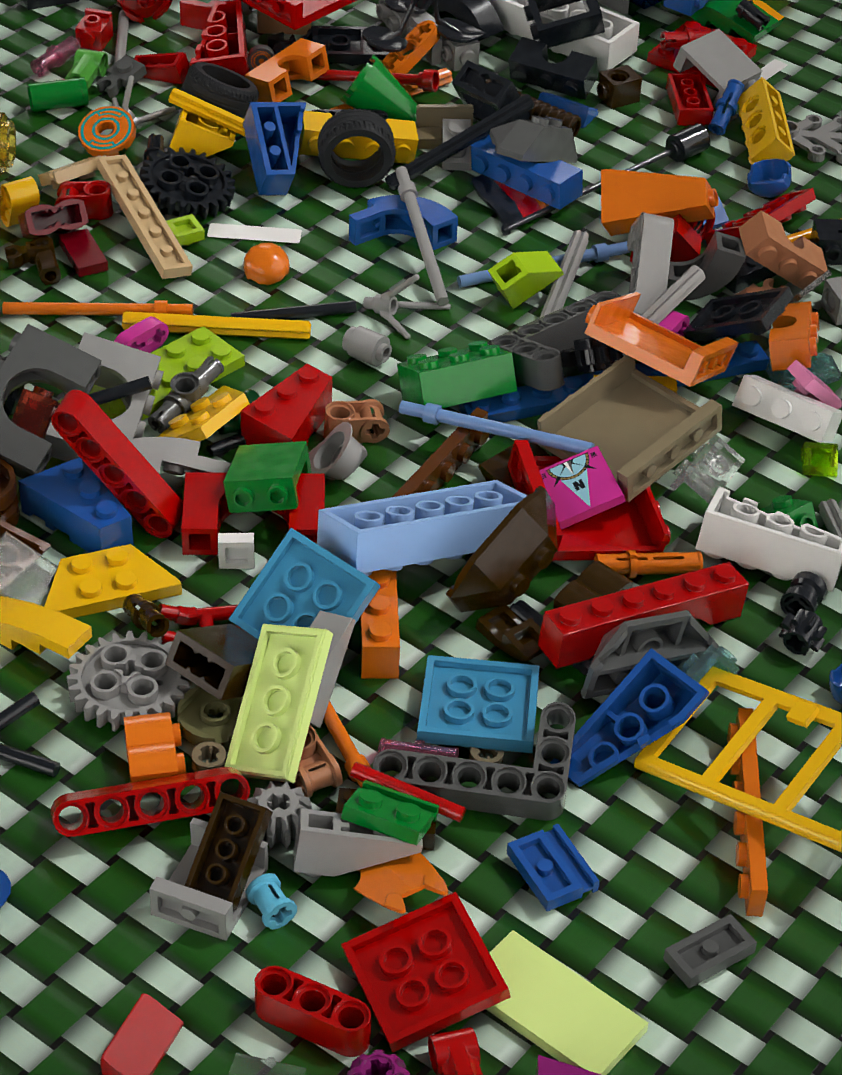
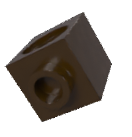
M629 65L601 71L597 85V96L611 109L640 102L642 77Z

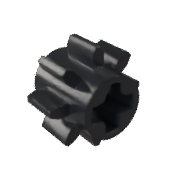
M800 609L796 616L788 613L781 623L783 629L779 633V637L783 638L785 647L792 653L806 656L810 648L818 652L825 641L823 636L827 628L823 626L821 618L812 611Z

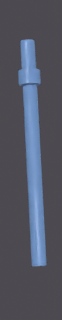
M627 241L610 245L606 243L592 245L591 249L585 250L581 263L593 260L595 263L608 261L609 257L630 253L627 249ZM565 254L552 256L559 267ZM488 270L457 276V283L460 288L493 281Z
M402 400L399 405L400 414L422 418L423 422L438 425L439 422L511 439L528 440L529 443L578 454L594 447L592 442L444 410L441 405L433 403L422 405Z

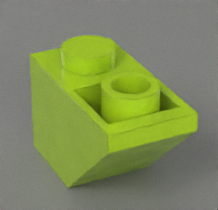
M548 251L513 252L488 269L497 289L512 309L564 275L562 269Z

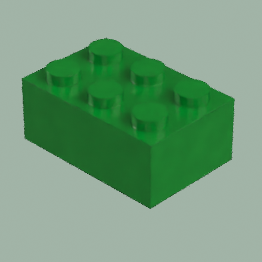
M484 340L468 343V348L457 350L456 347L442 348L438 350V355L427 357L426 354L411 355L407 357L406 362L397 363L402 400L422 405L433 403L446 408L517 391L512 352L501 349L499 345H489Z

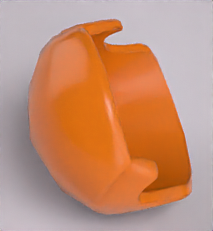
M260 243L251 247L245 255L243 269L248 280L251 279L258 284L272 285L281 281L285 275L289 274L290 264L286 252L280 246L274 243Z

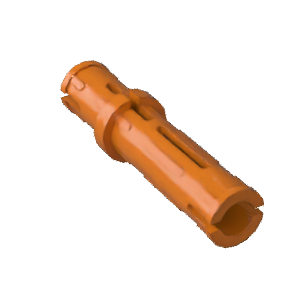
M627 550L623 554H595L594 562L600 561L621 575H626L627 578H636L637 575L689 573L703 569V555L701 551L636 553L635 550Z

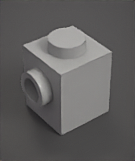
M441 36L442 59L453 71L461 70L467 60L479 65L480 42L478 40L469 43H457Z

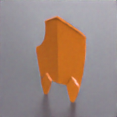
M421 853L357 870L361 877L358 884L354 887L355 891L368 899L401 914L406 913L403 898L423 889L443 896L449 894L444 879Z

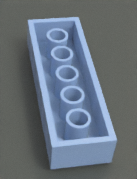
M498 480L319 509L317 544L366 576H370L373 571L384 569L398 571L405 565H429L433 563V560L460 559L464 554L475 553L516 504L527 495Z

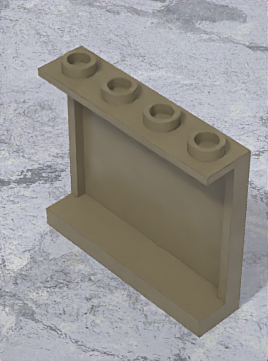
M625 355L620 360L615 361L601 374L592 378L575 393L567 396L556 407L544 413L537 420L538 431L594 443V447L598 446L624 494L625 501L629 502L722 430V405L711 399L703 406L698 407L635 369V359ZM540 445L562 460L578 454Z

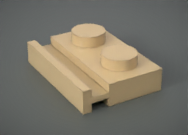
M106 155L89 157L39 174L41 186L52 185L53 189H58L59 185L65 181L77 177L79 180L96 176L95 171L98 170V157H106Z

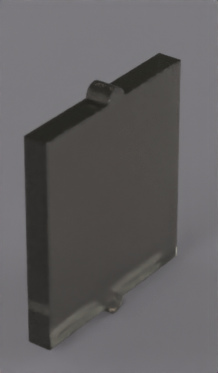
M827 270L798 292L790 303L798 302L832 275L831 271Z

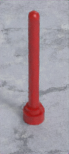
M329 69L316 78V80L353 82L360 71ZM424 69L423 72L418 74L391 73L401 85H417L424 92H436L439 87L440 78L439 72L436 69Z

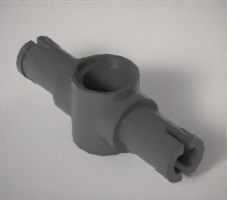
M208 356L196 371L182 372L175 375L170 382L171 392L164 398V403L148 418L150 427L155 431L158 429V432L162 433L168 429V422L191 411L190 405L201 399L208 391L210 383L224 371L223 364L218 359L214 360V357Z

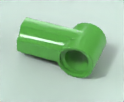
M77 49L74 56V66L65 79L85 77L87 89H89L97 76H105L108 68L107 53Z

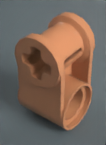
M376 399L333 401L327 404L325 407L324 439L337 425L342 422H349L353 429L352 436L359 443H377L384 440L389 435L390 428L388 422L383 419V405Z
M309 725L294 785L296 788L301 787L304 796L310 798L313 792L330 785L334 788L341 786L343 780L335 757L328 752L315 729Z

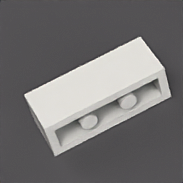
M757 375L743 376L732 404L734 407L819 443H832L842 420L841 410Z

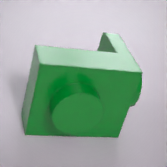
M783 495L774 498L771 505L760 509L768 514L777 511L787 514L794 521V525L798 527L808 523L818 528L812 501L793 499L791 495Z

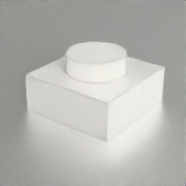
M218 533L219 569L255 568L254 533Z

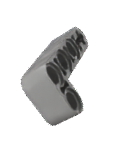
M644 212L632 224L627 241L628 251H633L629 294L634 292L641 294L633 311L638 315H641L667 290L674 230L673 218Z

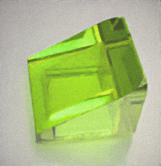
M804 442L801 448L803 475L837 477L838 444Z

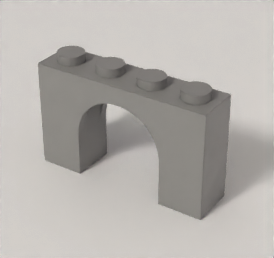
M84 332L78 349L102 360L101 374L95 385L107 389L149 376L152 389H159L164 371L158 370L161 356ZM152 389L121 398L126 411L111 420L128 439L141 438L143 436L147 422L141 419L143 414L149 416L155 400V396L150 395ZM50 422L45 440L52 443V457L63 461L78 458L77 453L60 436Z

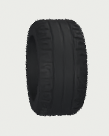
M207 62L192 64L181 88V91L243 119L246 116L250 102H257L259 97L257 87L250 80L230 69Z
M360 108L344 110V112L341 111L329 118L320 130L317 142L319 163L325 175L334 183H338V185L343 187L347 186V188L369 187V185L372 186L374 183L376 184L384 179L393 167L396 155L393 132L386 120L375 112L367 111L366 109L361 110ZM354 136L370 138L380 145L372 156L359 161L343 159L333 152L338 143Z

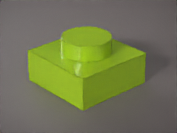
M193 214L166 220L181 246L205 240L204 228Z

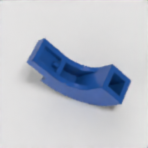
M387 195L367 200V209L349 215V241L355 246L388 234H404L416 238L406 204L401 200L400 195ZM417 197L416 199L432 249L436 250L457 242L458 216L435 201Z

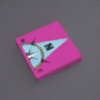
M598 446L539 470L545 488L555 504L556 517L561 530L626 502L624 494Z

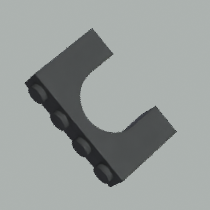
M27 324L22 334L17 332L14 335L8 349L11 352L6 360L0 359V459L5 460L11 465L15 475L22 479L44 471L52 457V443L20 428L9 419L4 410V404L8 396L18 387L28 383H46L66 393L70 390H81L89 395L101 374L102 361L30 324Z

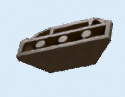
M539 486L532 494H529L517 503L469 558L457 576L455 585H452L446 593L447 597L460 612L511 605L517 597L522 596L527 591L530 582L539 571L545 569L552 562L554 554L558 551L555 504L545 488Z

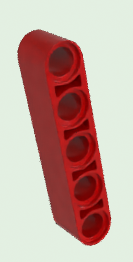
M70 390L53 413L51 418L52 426L150 535L156 538H168L182 516L183 501L87 393L81 390Z
M220 767L67 793L59 796L53 802L51 818L55 829L60 834L66 837H75L212 813L220 793V787L225 780H238L239 788L232 796L246 801L250 795V786L237 769ZM194 785L200 788V795L194 802L184 803L180 801V794L185 787ZM150 792L160 794V803L155 809L145 810L140 807V801L145 794ZM115 799L119 801L121 808L115 816L105 817L100 814V807L106 800ZM68 806H75L81 810L79 819L72 824H65L59 820L61 811Z

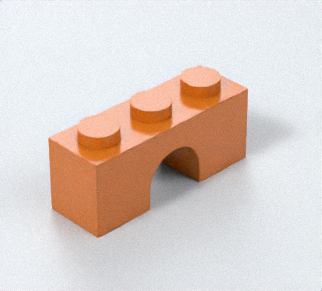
M300 38L245 74V78L254 83L258 89L259 97L257 102H282L292 95L290 81L302 79L312 82L329 70L326 47L323 44Z
M811 301L789 303L785 311L773 322V329H770L768 342L772 371L787 370L795 360L799 361L806 368H811L812 356L818 355L817 343L819 342L818 331L820 329L818 312H812Z
M385 569L373 571L368 577L376 581L381 587L360 616L361 679H399L400 636L396 571Z

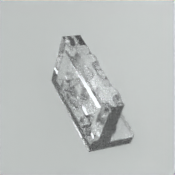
M715 435L689 455L692 458L690 461L685 458L673 471L677 478L669 487L675 491L685 482L710 504L719 486L724 488L745 459L718 435Z

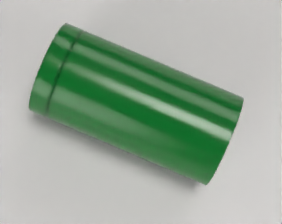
M85 77L30 83L27 85L32 112L89 105Z

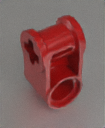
M65 181L58 187V198L54 206L67 199H80L84 201L88 219L105 220L114 213L111 187L106 181Z

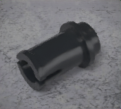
M742 0L735 10L738 13V17L747 20L759 32L764 29L762 25L766 27L770 17L755 7L752 0Z

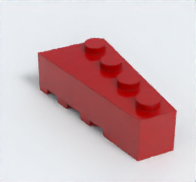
M241 0L214 2L207 19V28L202 31V41L196 46V56L191 59L190 66L197 62H207L225 67L245 77V74L249 72L242 2Z

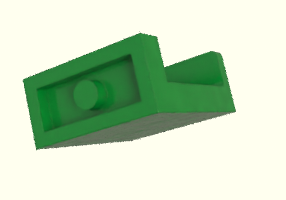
M307 441L239 445L223 481L229 512L242 513L296 509L299 504L296 490L301 473L312 472Z

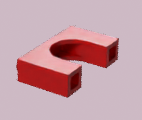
M185 472L181 525L183 555H218V533L220 526L229 515L233 514L228 510L223 483L227 473ZM301 473L296 485L298 507L289 510H274L273 512L286 520L289 530L293 528L317 544L318 510L325 509V473Z

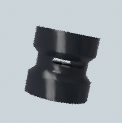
M803 571L797 573L791 581L790 587L781 597V609L786 615L791 613L796 616L800 609L815 613L818 605L827 593L826 583L821 577L812 572Z

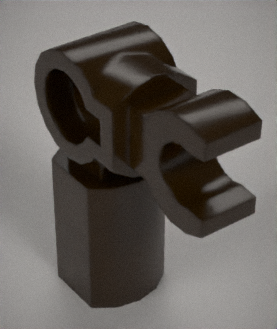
M39 236L32 241L25 242L26 245L24 246L11 245L4 248L9 269L19 268L25 263L30 262V264H36L40 279L45 285L60 281L61 272L52 238Z

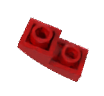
M198 0L179 1L180 25L200 30L206 29L207 19L214 2L222 1L211 0L209 3Z

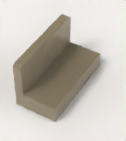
M418 104L416 110V128L419 139L417 149H434L442 144L443 118L471 119V126H473V105Z

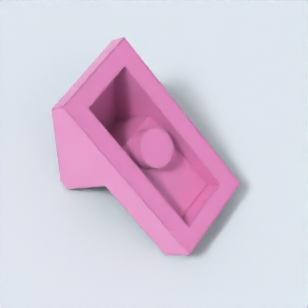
M795 360L787 368L796 378L792 382L796 387L795 392L836 409L842 407V400L831 388L799 361Z

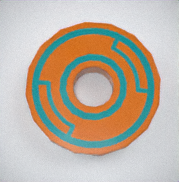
M115 106L100 107L91 111L82 119L78 126V137L82 147L90 155L115 156L119 155V151L124 148L127 150L132 145L136 137V127L131 115L123 108ZM107 129H113V130H114V131H113L111 134H109V135H101V133H102L104 130H107Z

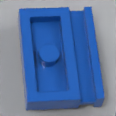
M559 824L553 825V829L544 832L540 830L507 843L506 854L546 911L582 898L583 893L591 890L592 893L598 891L599 879Z

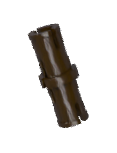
M131 594L126 597L123 603V610L125 613H128L127 615L131 617V621L137 628L147 631L152 637L156 638L162 637L167 633L170 626L169 620L161 614L159 607L155 603L145 600L139 594Z

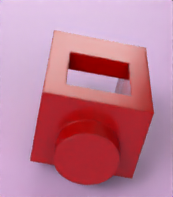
M86 7L84 17L75 27L76 47L103 51L113 37L112 12Z

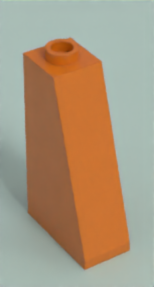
M615 169L601 170V223L610 236L629 233L632 224L642 212L669 218L680 214L688 223L715 218L714 207L718 206V194L715 188H711L706 178Z

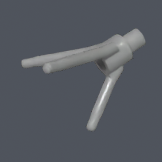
M129 76L121 108L131 115L135 126L176 111V107L172 106L136 118L135 114L128 107L134 82V76ZM112 98V106L119 107L117 98Z
M418 274L406 279L388 292L376 295L375 297H365L363 301L364 309L373 310L375 313L380 314L405 339H409L410 334L392 316L398 308L449 310L451 305L448 303L444 306H439L434 302L398 301L395 295L419 280Z

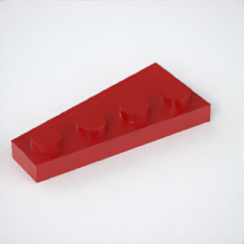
M809 188L788 192L763 204L761 208L743 214V218L722 224L723 229L710 230L704 233L706 244L710 243L715 231L741 238L739 227L761 210L781 223L792 219L791 214L806 210V205L816 199L814 189Z

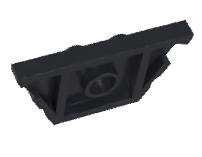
M312 26L307 31V34L301 37L325 45L329 65L332 63L348 64L351 66L367 63L373 64L369 61L373 54L382 61L390 53L379 50L363 40L362 32L367 27Z

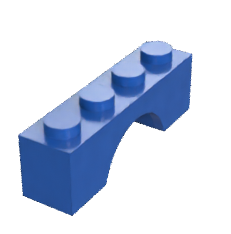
M490 135L471 145V167L473 171L492 178L559 210L582 196L583 170L562 160L549 163H533L497 154L496 146L492 143Z

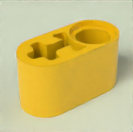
M29 176L1 185L0 218L6 227L20 224L18 216L29 208L39 205L40 193L33 177Z

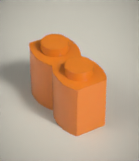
M170 712L123 717L130 783L186 773L184 752L176 753L175 748L182 746L180 724H172Z

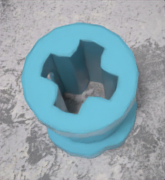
M268 873L254 879L248 885L245 896L251 904L257 905L263 914L262 922L264 925L273 930L285 926L295 917L297 905L294 901L286 898L280 889L281 881L275 874Z

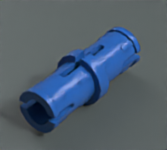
M730 79L722 98L717 100L715 104L716 111L708 125V129L712 133L723 135L731 116L736 114L738 100L745 88L741 81Z

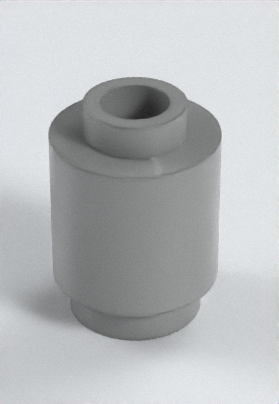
M363 326L350 327L343 337L342 347L349 356L375 367L385 363L391 355L390 339Z

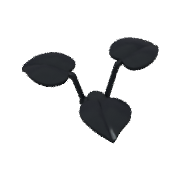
M384 0L387 8L398 13H406L399 29L393 32L391 29L383 26H370L363 30L362 38L371 46L382 51H402L406 48L408 41L400 36L411 13H425L430 5H433L435 23L439 25L437 28L438 33L450 41L469 43L484 37L486 32L454 18L446 17L441 19L438 8L439 0Z

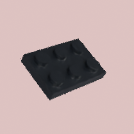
M788 286L710 299L683 331L686 339L692 342L701 341L702 343L722 337L733 339L742 334H763L771 329L773 322L785 311L786 306L794 296Z

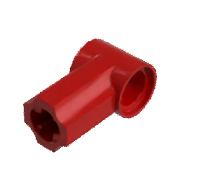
M472 1027L428 1036V1052L435 1075H483L480 1068L479 1044Z

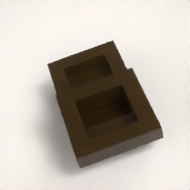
M500 605L477 618L475 628L508 655L520 661L528 662L543 653L538 646L541 627L532 618L523 622L507 605Z

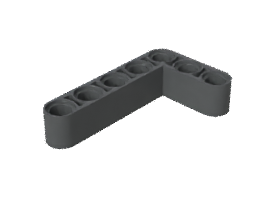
M613 291L595 293L494 338L491 344L499 345L501 349L512 352L517 382L542 391L558 389L565 384L560 351L573 348L574 340L589 338L590 336L584 334L588 325L585 323V319L590 308L599 302L617 298L618 294Z
M553 702L542 710L533 768L398 749H386L375 756L373 769L382 773L387 771L398 772L399 774L394 776V778L466 807V810L544 821L553 820L562 814L565 806L576 723L575 712L568 704L562 702ZM559 724L565 728L554 729L550 725ZM555 758L558 759L560 762L557 764L547 763L545 759ZM433 776L438 780L435 782H425L422 778ZM464 782H473L477 784V786L473 788L463 787L461 784ZM504 787L514 788L516 792L507 794L502 792L500 789ZM551 793L556 797L553 799H545L542 798L540 794Z

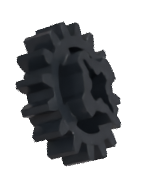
M592 337L574 340L573 348L560 351L562 368L578 366V372L584 373L605 370L615 360H620L626 355Z

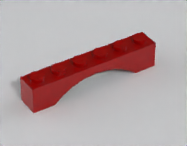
M730 562L544 611L538 646L556 668L590 659L596 653L603 635L624 621L688 610L694 618L701 619L710 625L741 617L749 583Z

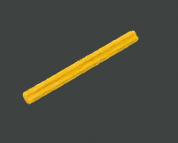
M127 311L122 315L123 330L152 316L168 326L169 333L188 334L200 327H206L216 335L303 340H308L311 336V323L303 320Z

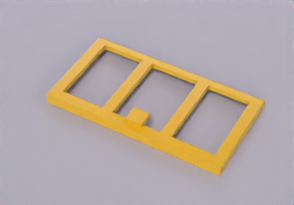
M711 666L698 682L710 694L716 686L758 700L761 703L703 775L658 758L698 708L685 723L644 747L635 758L634 767L842 853V830L839 831L792 812L796 804L841 748L842 712ZM778 708L788 711L786 715L787 721L795 725L807 728L811 722L815 721L833 728L774 804L720 783V780Z

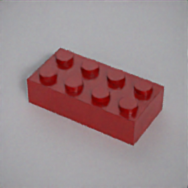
M668 73L666 90L677 125L688 126L697 123L702 126L709 125L713 118L714 108L702 73Z

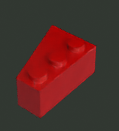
M307 363L242 409L241 435L245 438L246 445L307 441L308 446V439L313 432H317L325 419V407L332 402V376Z

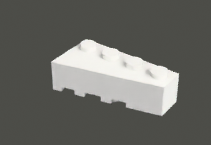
M719 486L705 512L695 549L703 551L711 558H726L735 561L746 569H760L770 572L774 577L781 580H793L797 573L803 571L812 572L823 579L826 583L827 591L833 592L842 566L841 537L808 523L798 527L794 525V521L789 515L780 511L770 514L765 513L757 508L758 502L749 498H744L743 502L737 501L729 497L730 490Z

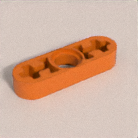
M426 20L417 24L404 38L408 41L406 48L399 52H390L381 61L391 73L407 74L439 41L440 34L433 21ZM414 49L410 54L404 55L407 51Z

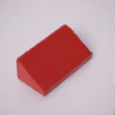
M143 993L102 1054L100 1060L102 1075H153L182 1029L183 1021L152 996Z

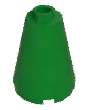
M373 54L369 59L373 64L367 63L346 91L350 95L349 98L344 95L340 101L356 109H378L385 111L388 114V119L409 120L416 123L418 104L380 59Z

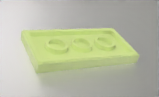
M273 624L262 625L224 767L235 768L244 777L295 783L333 637L332 632L320 628Z
M514 930L490 952L493 961L509 988L511 998L486 1010L558 1061L601 1075H607L647 1032L649 1022Z

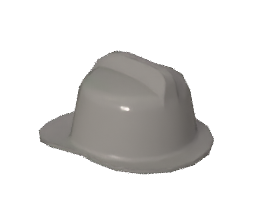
M342 422L337 425L321 443L309 452L311 473H325V478L344 480L367 457L368 452L366 448L352 436L353 429L349 422Z

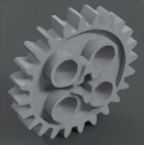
M128 631L126 638L120 639L118 634L112 633V641L110 642L99 637L97 648L87 644L85 646L86 655L78 653L75 655L76 664L69 665L70 675L67 676L70 702L75 704V711H84L85 721L96 717L97 727L99 728L110 722L114 732L121 724L124 725L123 717L170 712L171 717L174 718L175 707L178 708L180 699H183L184 694L190 690L192 681L165 665L173 641L162 645V637L148 640L147 632L145 631L139 638H134L132 631Z

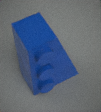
M250 102L243 121V127L258 195H287L296 172L300 146L299 140L302 132L306 102Z
M80 457L18 481L22 512L29 517L34 514L45 521V526L53 531L59 529L69 535L71 542L89 553L128 544L134 546L131 515Z

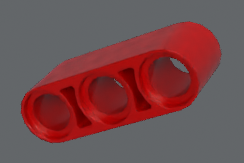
M268 966L257 973L254 980L255 1010L260 1019L343 1056H359L368 1049L371 1035V1012L367 1004L284 967Z

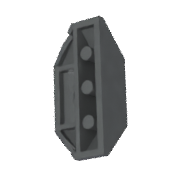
M532 115L531 120L519 119L490 129L489 135L492 143L496 146L497 154L519 161L554 162L562 160L566 163L577 162L578 156L572 129L562 126L563 121L560 119Z
M688 610L624 621L603 635L589 667L581 695L584 699L611 694L651 648L691 678L703 676L713 666L720 646Z

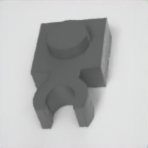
M125 55L106 70L108 76L100 78L96 85L100 93L106 89L108 97L113 98L119 93V88L122 86L126 88L130 75L134 76V85L147 74L145 65Z

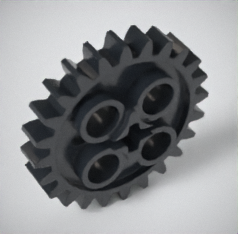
M182 147L179 148V152L168 148L167 154L158 150L157 156L150 154L149 159L143 161V166L140 169L139 177L153 201L158 202L157 207L159 210L167 208L168 215L178 212L179 217L185 214H193L194 216L200 215L203 219H206L209 213L216 217L218 211L224 213L226 206L230 207L235 192V179L231 178V171H224L226 165H216L217 158L207 159L205 152L196 155L195 149H191L189 153H186Z

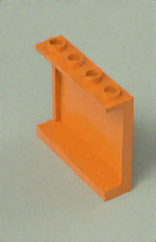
M638 292L599 302L597 305H593L587 313L585 323L588 325L584 334L689 387L725 372L739 343L729 337H725L705 346H700L634 313L633 311L641 295Z

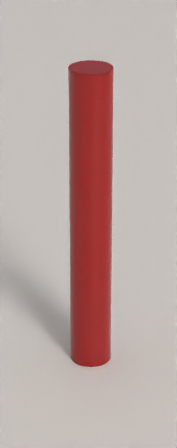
M355 762L351 769L350 777L362 782L368 780L439 805L438 814L457 822H461L466 807L358 762Z

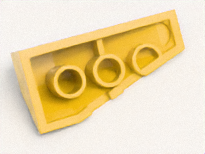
M182 108L169 148L179 152V148L182 147L186 153H189L191 149H195L196 155L205 152L206 157L232 147L236 133Z

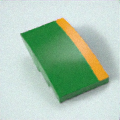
M710 0L703 8L690 16L705 27L712 23L723 31L724 34L729 35L735 31L749 43L755 42L780 26L784 19V16L761 0H752L754 2L753 5L769 16L770 21L766 27L762 25L764 29L760 32L747 20L738 17V13L735 10L742 0Z

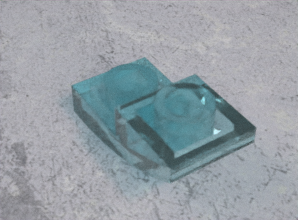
M818 353L817 356H812L811 368H807L825 384L840 380L842 374L832 355ZM770 359L766 371L771 381L790 390L796 389L792 384L796 378L788 370L772 371Z

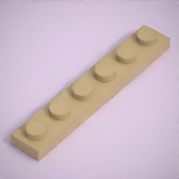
M126 154L98 157L97 168L100 174L110 184L113 196L161 278L190 276L193 265Z

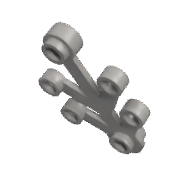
M814 114L806 116V119L798 123L787 120L792 143L806 150L810 161L817 163L824 161L825 148L837 154L836 161L842 164V145L838 143L842 142V116L835 117L832 122L822 127V118ZM808 140H813V141L817 142V143L820 144V145H815V144H813L812 142H810V141H808Z

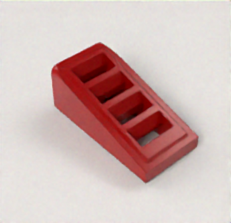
M185 52L136 55L134 60L145 65L147 74L142 78L183 84L190 68Z

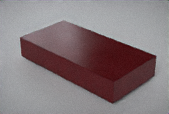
M88 229L58 235L59 244L79 277L108 270V261Z

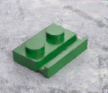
M365 780L362 788H358L344 804L341 819L417 846L430 829L432 821H436L439 805Z

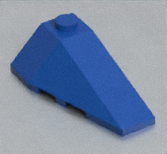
M651 648L574 735L568 779L580 788L685 723L710 694L709 691ZM554 758L550 763L557 764L560 761Z

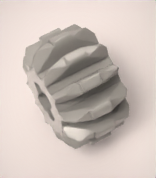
M270 781L267 790L255 788L253 797L247 798V801L266 807L273 812L262 840L268 842L270 850L276 843H282L288 849L291 840L295 841L300 809L312 810L310 798L304 796L302 788L290 789L287 781L281 787H276Z

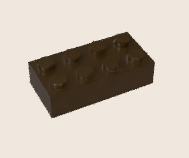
M220 792L184 886L232 902L233 909L237 910L273 812L266 807Z

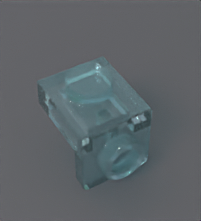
M712 644L700 657L693 653L680 667L681 671L698 683L713 665L733 674H737L740 669L734 664L737 659L733 654L722 646L716 649Z

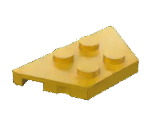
M222 386L209 397H203L190 405L192 410L187 414L178 415L168 422L170 427L157 437H175L195 441L205 440L239 414L250 403L244 392L228 386Z
M128 544L60 559L44 607L61 612L72 618L122 608L124 600L131 594H139L148 601L182 595V584L174 575L136 547Z

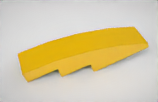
M0 596V644L11 650L18 644L38 654H41L48 648L69 659L92 638V627L86 623L32 602Z

